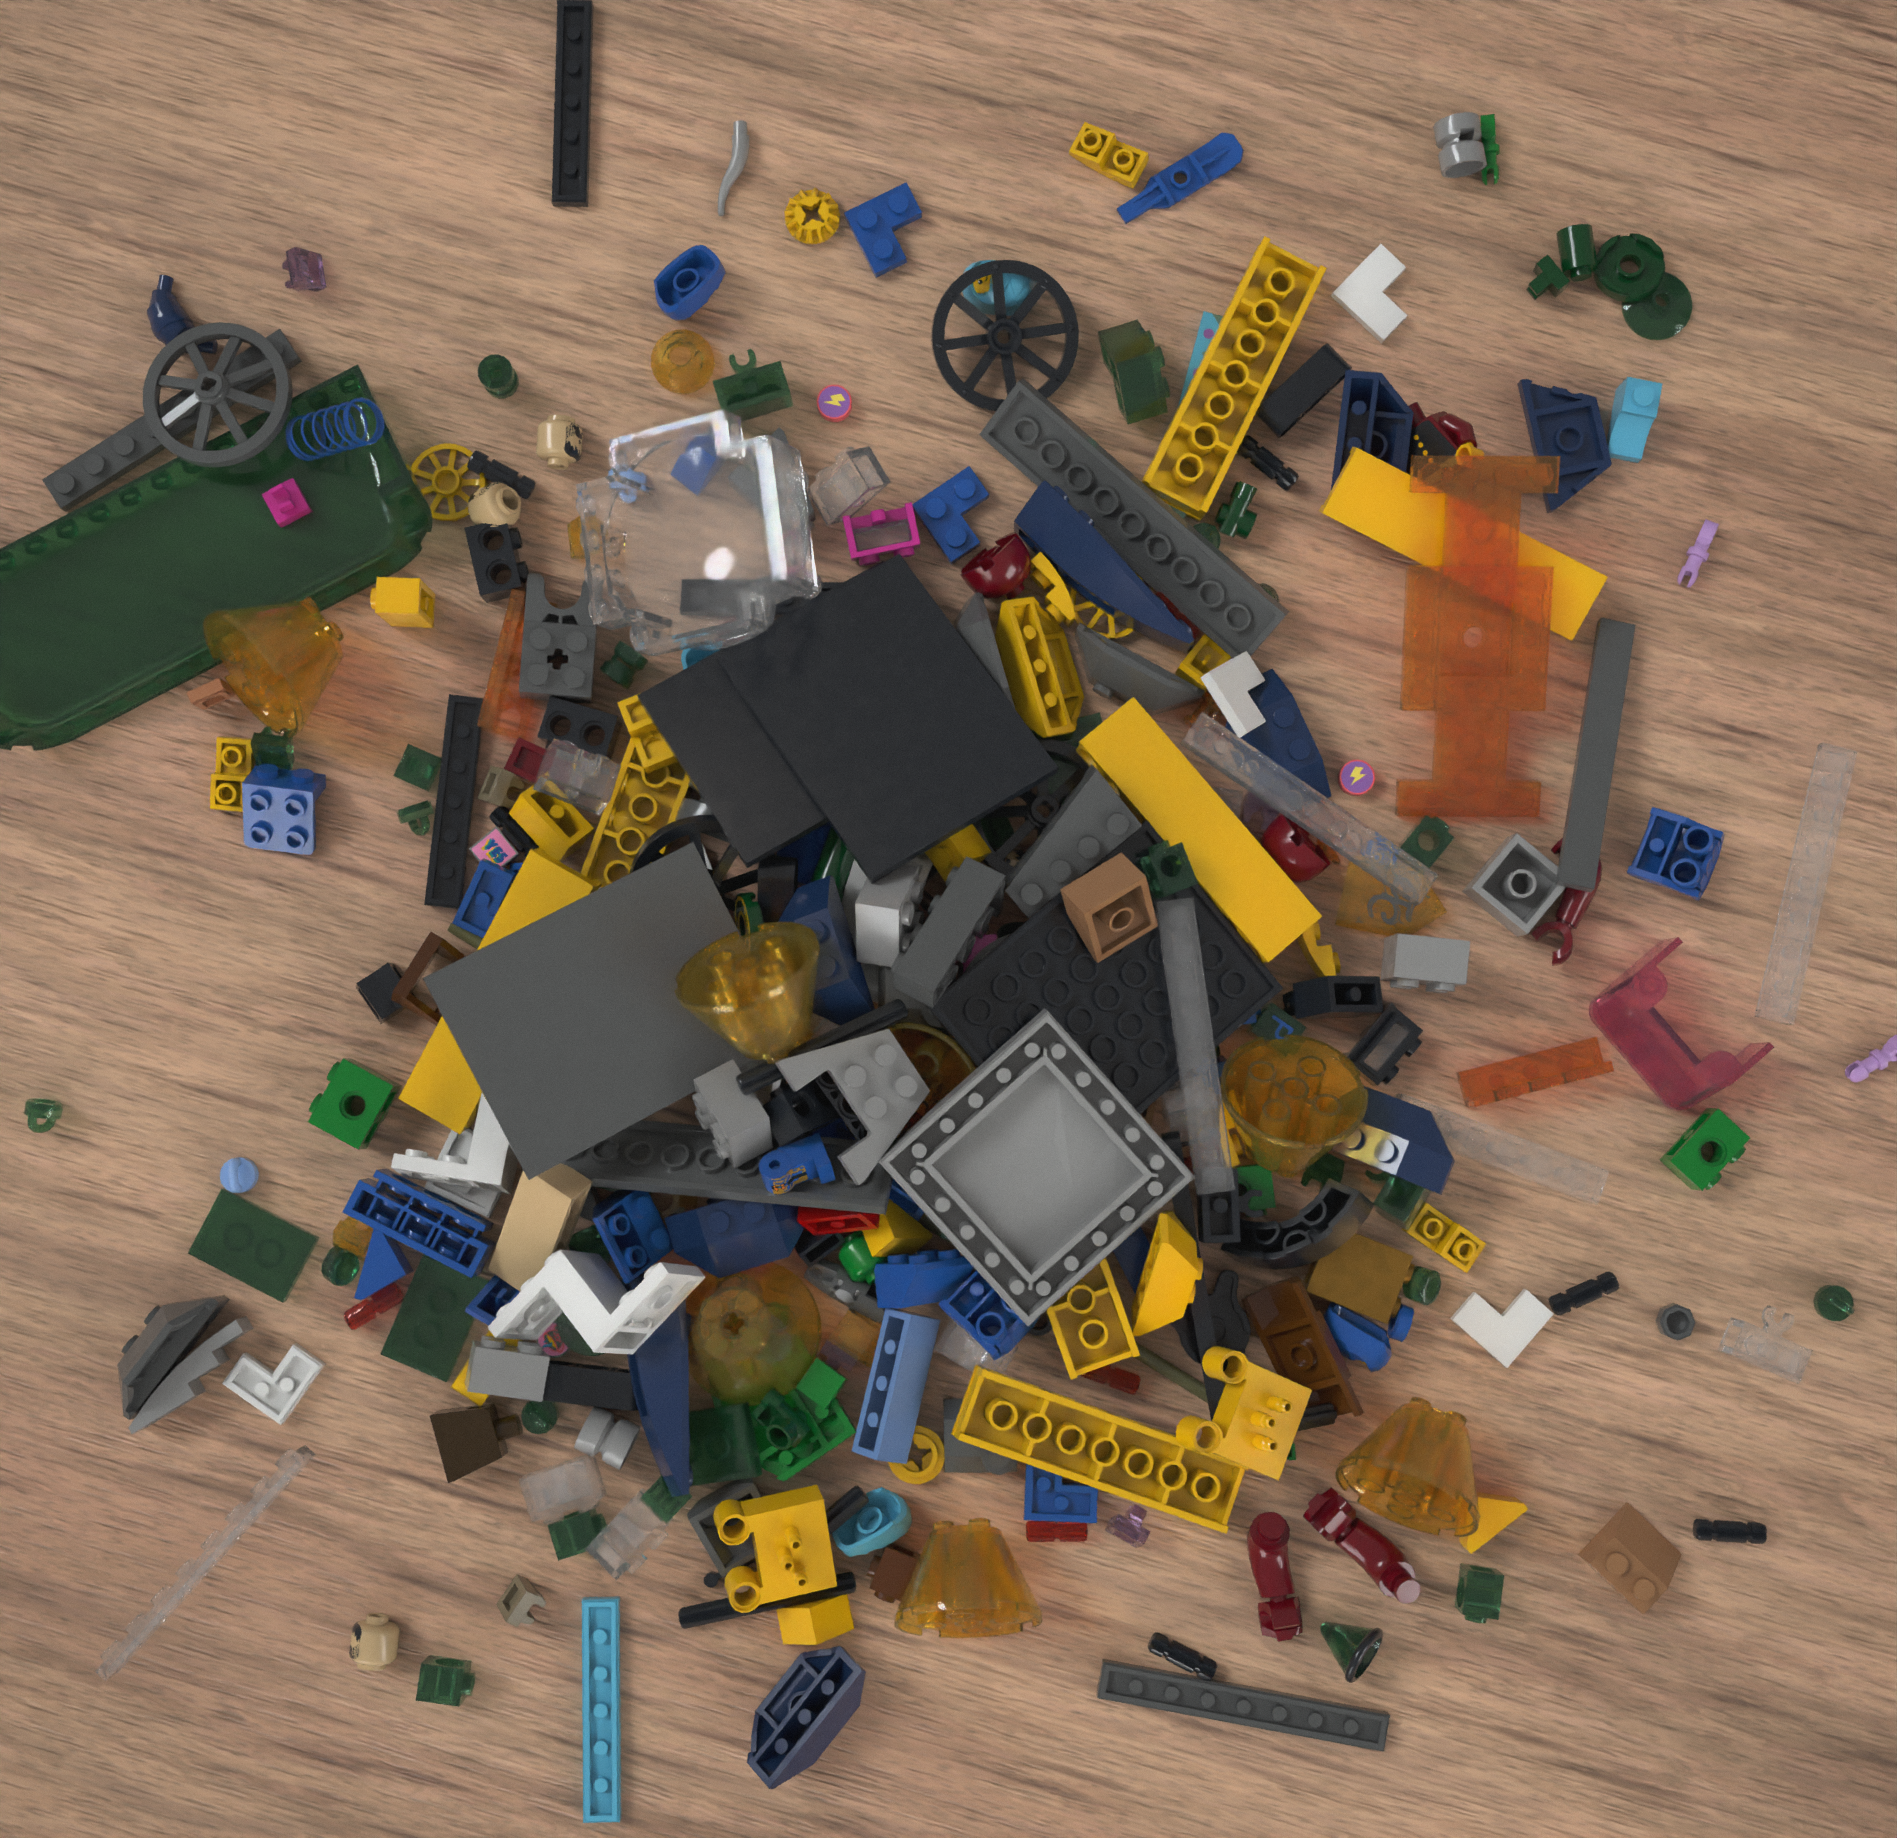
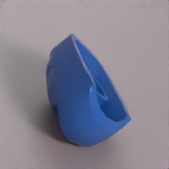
M696 245L669 263L654 280L657 304L663 313L675 321L686 320L706 304L710 296L718 289L726 274L720 259L706 246Z
M1331 1302L1323 1317L1341 1355L1349 1360H1357L1367 1365L1371 1372L1378 1371L1387 1365L1392 1356L1387 1331L1354 1311Z

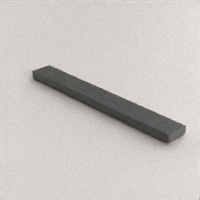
M1602 617L1597 622L1555 885L1590 893L1595 889L1636 626L1634 624Z
M1102 1659L1096 1694L1099 1699L1383 1752L1390 1714L1386 1711L1215 1679L1206 1681L1198 1676Z

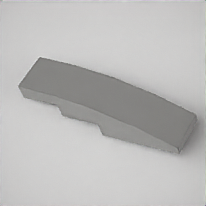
M247 1316L234 1320L204 1341L173 1369L150 1395L128 1427L131 1434L147 1428L206 1391L199 1378L230 1360L223 1347L254 1329Z

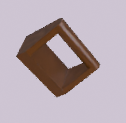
M430 932L393 990L391 1000L437 1026L442 1017L438 1007L433 1011L412 995V992L436 954L452 963L462 959L465 955L440 936Z

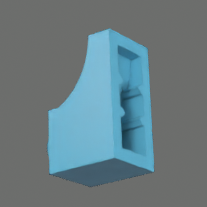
M1627 377L1617 387L1606 440L1610 458L1635 463L1642 460L1650 428L1657 417L1662 383Z

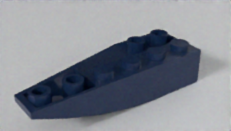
M1044 480L1014 520V532L1036 555L1041 551L1054 566L1061 579L1087 601L1137 632L1188 654L1192 650L1195 640L1192 637L1193 632L1191 628L1181 619L1177 620L1168 610L1166 604L1158 596L1154 595L1094 528L1095 524L1090 516L1083 510L1077 512L1068 503L1070 500L1060 487L1056 485L1052 487Z
M645 1272L630 1283L625 1284L623 1279H621L623 1286L628 1292L635 1289L644 1280ZM685 1300L634 1354H627L632 1388L642 1426L654 1459L672 1497L688 1495L689 1487H692L693 1471L691 1465H689L688 1335L692 1332V1318L690 1313H686Z

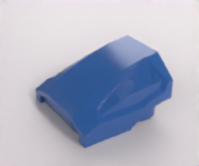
M1652 807L1647 828L1631 866L1628 867L1627 874L1675 890L1699 901L1708 886L1719 858L1725 836L1724 832L1700 824L1687 817Z
M977 1270L947 1300L943 1299L939 1303L940 1308L989 1353L993 1360H997L1009 1353L1035 1326L1040 1318L1039 1316L1027 1326Z

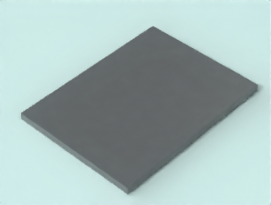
M693 842L423 978L528 1180L695 1092L694 1079L732 1059L740 1068L793 1039Z

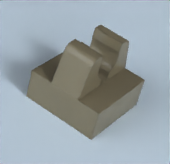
M491 766L477 798L496 806L512 808L515 801L507 797L508 788L515 787L523 790L524 783L515 777L514 773Z
M516 1574L496 1605L504 1620L518 1627L520 1623L532 1624L535 1618L529 1612L533 1604L544 1607L546 1601L527 1578Z

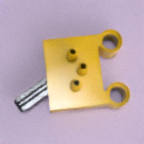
M1214 1346L1208 1349L1203 1356V1370L1210 1378L1226 1382L1213 1419L1210 1421L1198 1416H1185L1176 1427V1439L1184 1448L1206 1455L1213 1453L1279 1481L1297 1431L1334 1424L1337 1418V1411H1335L1331 1403L1306 1407L1312 1392L1311 1389L1249 1362L1240 1351ZM1228 1359L1227 1368L1223 1372V1363ZM1201 1428L1202 1434L1200 1439L1197 1441V1432Z
M817 1484L741 1502L735 1499H727L720 1502L713 1514L720 1539L728 1545H739L748 1539L751 1533L757 1565L756 1572L746 1566H737L727 1573L725 1588L731 1606L738 1612L747 1613L755 1610L760 1604L837 1587L829 1536L869 1502V1498L864 1490L859 1486H854L826 1510L824 1499ZM729 1519H740L739 1522L733 1526L724 1525ZM751 1586L743 1593L736 1592L739 1587Z

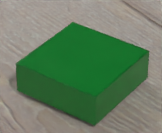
M816 1357L796 1388L823 1409H828L848 1378L821 1358Z

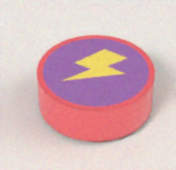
M840 385L824 387L817 397V408L820 415L830 422H840L846 419L852 410V399L847 389Z
M1363 760L1347 762L1338 773V784L1341 790L1351 796L1365 794L1372 788L1375 781L1373 768Z

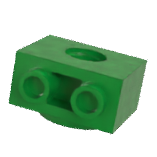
M343 1058L341 1063L337 1061L329 1071L327 1080L330 1083L324 1093H319L311 1103L309 1112L312 1115L308 1122L358 1150L367 1149L380 1124L386 1118L389 1108L402 1086L354 1059ZM356 1096H361L365 1101V1109L360 1115H356L351 1109L352 1100Z

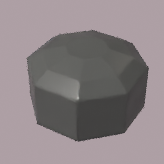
M1675 1303L1660 1308L1655 1320L1662 1335L1677 1341L1690 1336L1696 1323L1690 1309Z

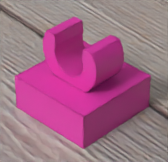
M294 478L280 483L262 494L275 521L281 528L313 512Z

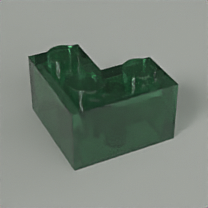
M1137 319L1098 331L1103 363L1113 378L1118 409L1127 424L1167 413L1166 398L1170 397V389L1166 378L1162 377L1160 370L1161 367L1165 366V360L1160 346H1155L1150 330L1145 331Z

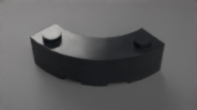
M1329 1178L1320 1193L1299 1211V1215L1283 1222L1276 1220L1252 1222L1240 1219L1241 1242L1223 1243L1220 1250L1236 1262L1255 1268L1278 1270L1300 1267L1329 1255L1347 1242L1368 1218L1375 1204L1360 1191Z

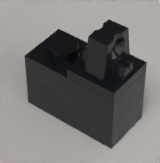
M1324 976L1293 983V990L1283 994L1285 1016H1296V1019L1357 1018L1384 1012L1380 977Z

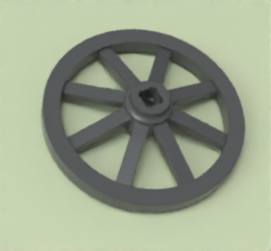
M233 323L204 324L191 328L175 337L155 357L148 370L143 387L144 414L154 436L167 450L178 458L204 467L235 465L263 451L280 433L286 423L292 404V380L289 369L281 354L260 333ZM229 339L213 371H210L197 345L212 340ZM242 342L257 348L268 358L226 375ZM185 352H188L199 376L197 379L168 376L166 374L175 361ZM274 371L276 378L275 402L234 389L236 385ZM212 386H215L214 391L209 392V389ZM161 387L194 392L165 416L161 417L159 406ZM233 401L270 413L263 426L249 439L229 407ZM201 405L193 447L191 448L175 440L168 432V429ZM213 411H219L238 445L224 450L205 451Z

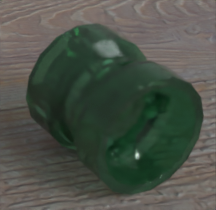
M499 354L485 357L480 362L478 377L492 397L505 399L516 392L519 378L508 359Z
M619 640L613 649L614 655L610 660H605L599 670L628 690L634 682L633 676L637 671L643 670L648 660ZM619 658L620 660H622L624 663L630 666L632 670L617 659Z

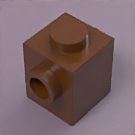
M895 1543L884 1547L881 1556L874 1554L866 1573L867 1576L872 1577L870 1589L875 1591L874 1595L888 1603H894L895 1599L904 1602L907 1593L913 1595L921 1577V1574L916 1572L920 1562V1554Z

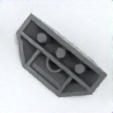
M977 592L965 602L953 626L1015 709L984 603L983 594Z
M1079 623L1075 632V639L1088 683L1094 685L1092 690L1106 699H1111L1114 696L1125 703L1134 697L1150 716L1198 703L1205 690Z
M221 1295L173 1302L162 1305V1307L158 1305L148 1314L144 1320L147 1326L139 1336L134 1335L125 1344L121 1351L125 1355L117 1364L124 1417L131 1420L137 1416L150 1395L173 1369L186 1358L230 1300L229 1298Z

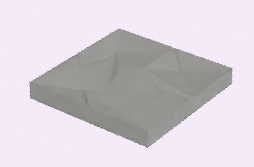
M1045 1008L891 1144L878 1161L1027 1326L1034 1322L1195 1178L1190 1170Z

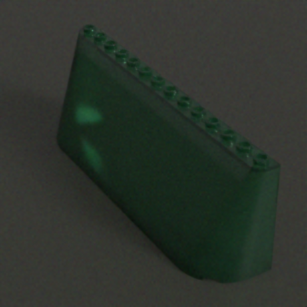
M358 364L293 397L290 412L282 430L269 446L254 457L225 467L198 466L177 457L0 549V749L11 751L13 746H32L33 751L73 741L376 583L377 577L391 576L408 565L423 549L421 542L426 533L432 530L431 509L365 374ZM361 397L370 399L382 412L384 432L376 443L312 461L299 459L288 448L286 428L289 421L294 417L317 412L324 408L328 409L330 406L340 405L341 403L350 402ZM356 402L355 404L362 409L367 419L368 432L365 440L368 441L373 437L376 430L375 414L366 403ZM352 406L349 412L355 420L356 436L362 439L365 431L364 419L360 411ZM340 409L338 415L343 421L344 411ZM264 412L240 425L248 439L263 426L270 413ZM328 413L327 418L334 431V441L340 444L342 437L336 429L334 415ZM317 416L316 420L323 427V418ZM349 417V424L351 430L354 432L353 423L351 418ZM299 419L293 427V438L296 445L308 455L315 456L317 453L310 450L301 435L302 419ZM337 419L340 431L343 433L341 424ZM306 420L304 435L307 442L319 451L321 445L317 442L312 432V422ZM326 422V428L331 436L330 427ZM315 426L316 434L321 441L320 432ZM345 429V437L351 441L352 438ZM229 430L208 441L205 451L224 450L238 444ZM326 435V446L329 447L331 441ZM345 441L343 446H347L349 443ZM333 445L332 449H336L338 446ZM294 478L313 512L281 528L275 521L262 494L276 485Z

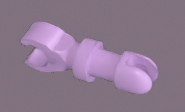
M1705 519L1694 546L1689 547L1686 553L1688 556L1687 562L1681 568L1677 578L1679 585L1685 575L1691 577L1687 588L1695 583L1701 563L1706 562L1709 557L1707 550L1719 524Z
M1897 1035L1891 1037L1881 1050L1874 1049L1869 1052V1057L1862 1061L1857 1060L1848 1065L1845 1069V1076L1850 1081L1858 1083L1869 1077V1073L1876 1069L1883 1070L1888 1067V1062L1897 1061Z

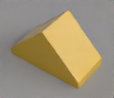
M1204 634L1179 665L1175 675L1205 690V693L1207 688L1200 677L1229 661L1231 656Z
M891 1199L888 1201L886 1215L880 1214L878 1229L862 1230L872 1257H887L888 1255L904 1253L912 1255L927 1243L933 1235Z
M1465 1490L1459 1536L1460 1544L1472 1554L1526 1512L1528 1508L1516 1497Z
M848 1594L776 1609L783 1644L818 1645L854 1629Z

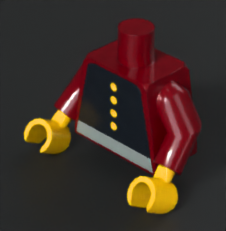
M1418 402L1409 405L1414 414L1406 468L1407 474L1433 487L1461 467L1472 469L1471 461L1475 458L1481 460L1484 457L1483 450L1477 448V441L1471 423L1445 411L1426 417Z

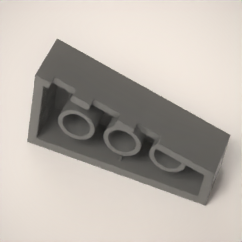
M1092 764L1076 788L1066 797L1063 805L1054 817L1044 826L1041 834L1032 846H1029L1005 878V891L1027 918L1031 917L1061 892L1060 889L1078 879L1142 827L1141 823Z
M967 856L960 868L957 866L953 867L946 880V886L948 887L942 896L937 894L933 898L928 909L929 917L924 925L921 923L917 924L909 940L911 945L905 954L900 952L892 965L891 972L894 973V989L931 1008L936 1005L958 971L956 962L965 963L972 954L976 936L982 939L989 930L990 925L988 924L991 917L997 918L1003 910L1006 875Z

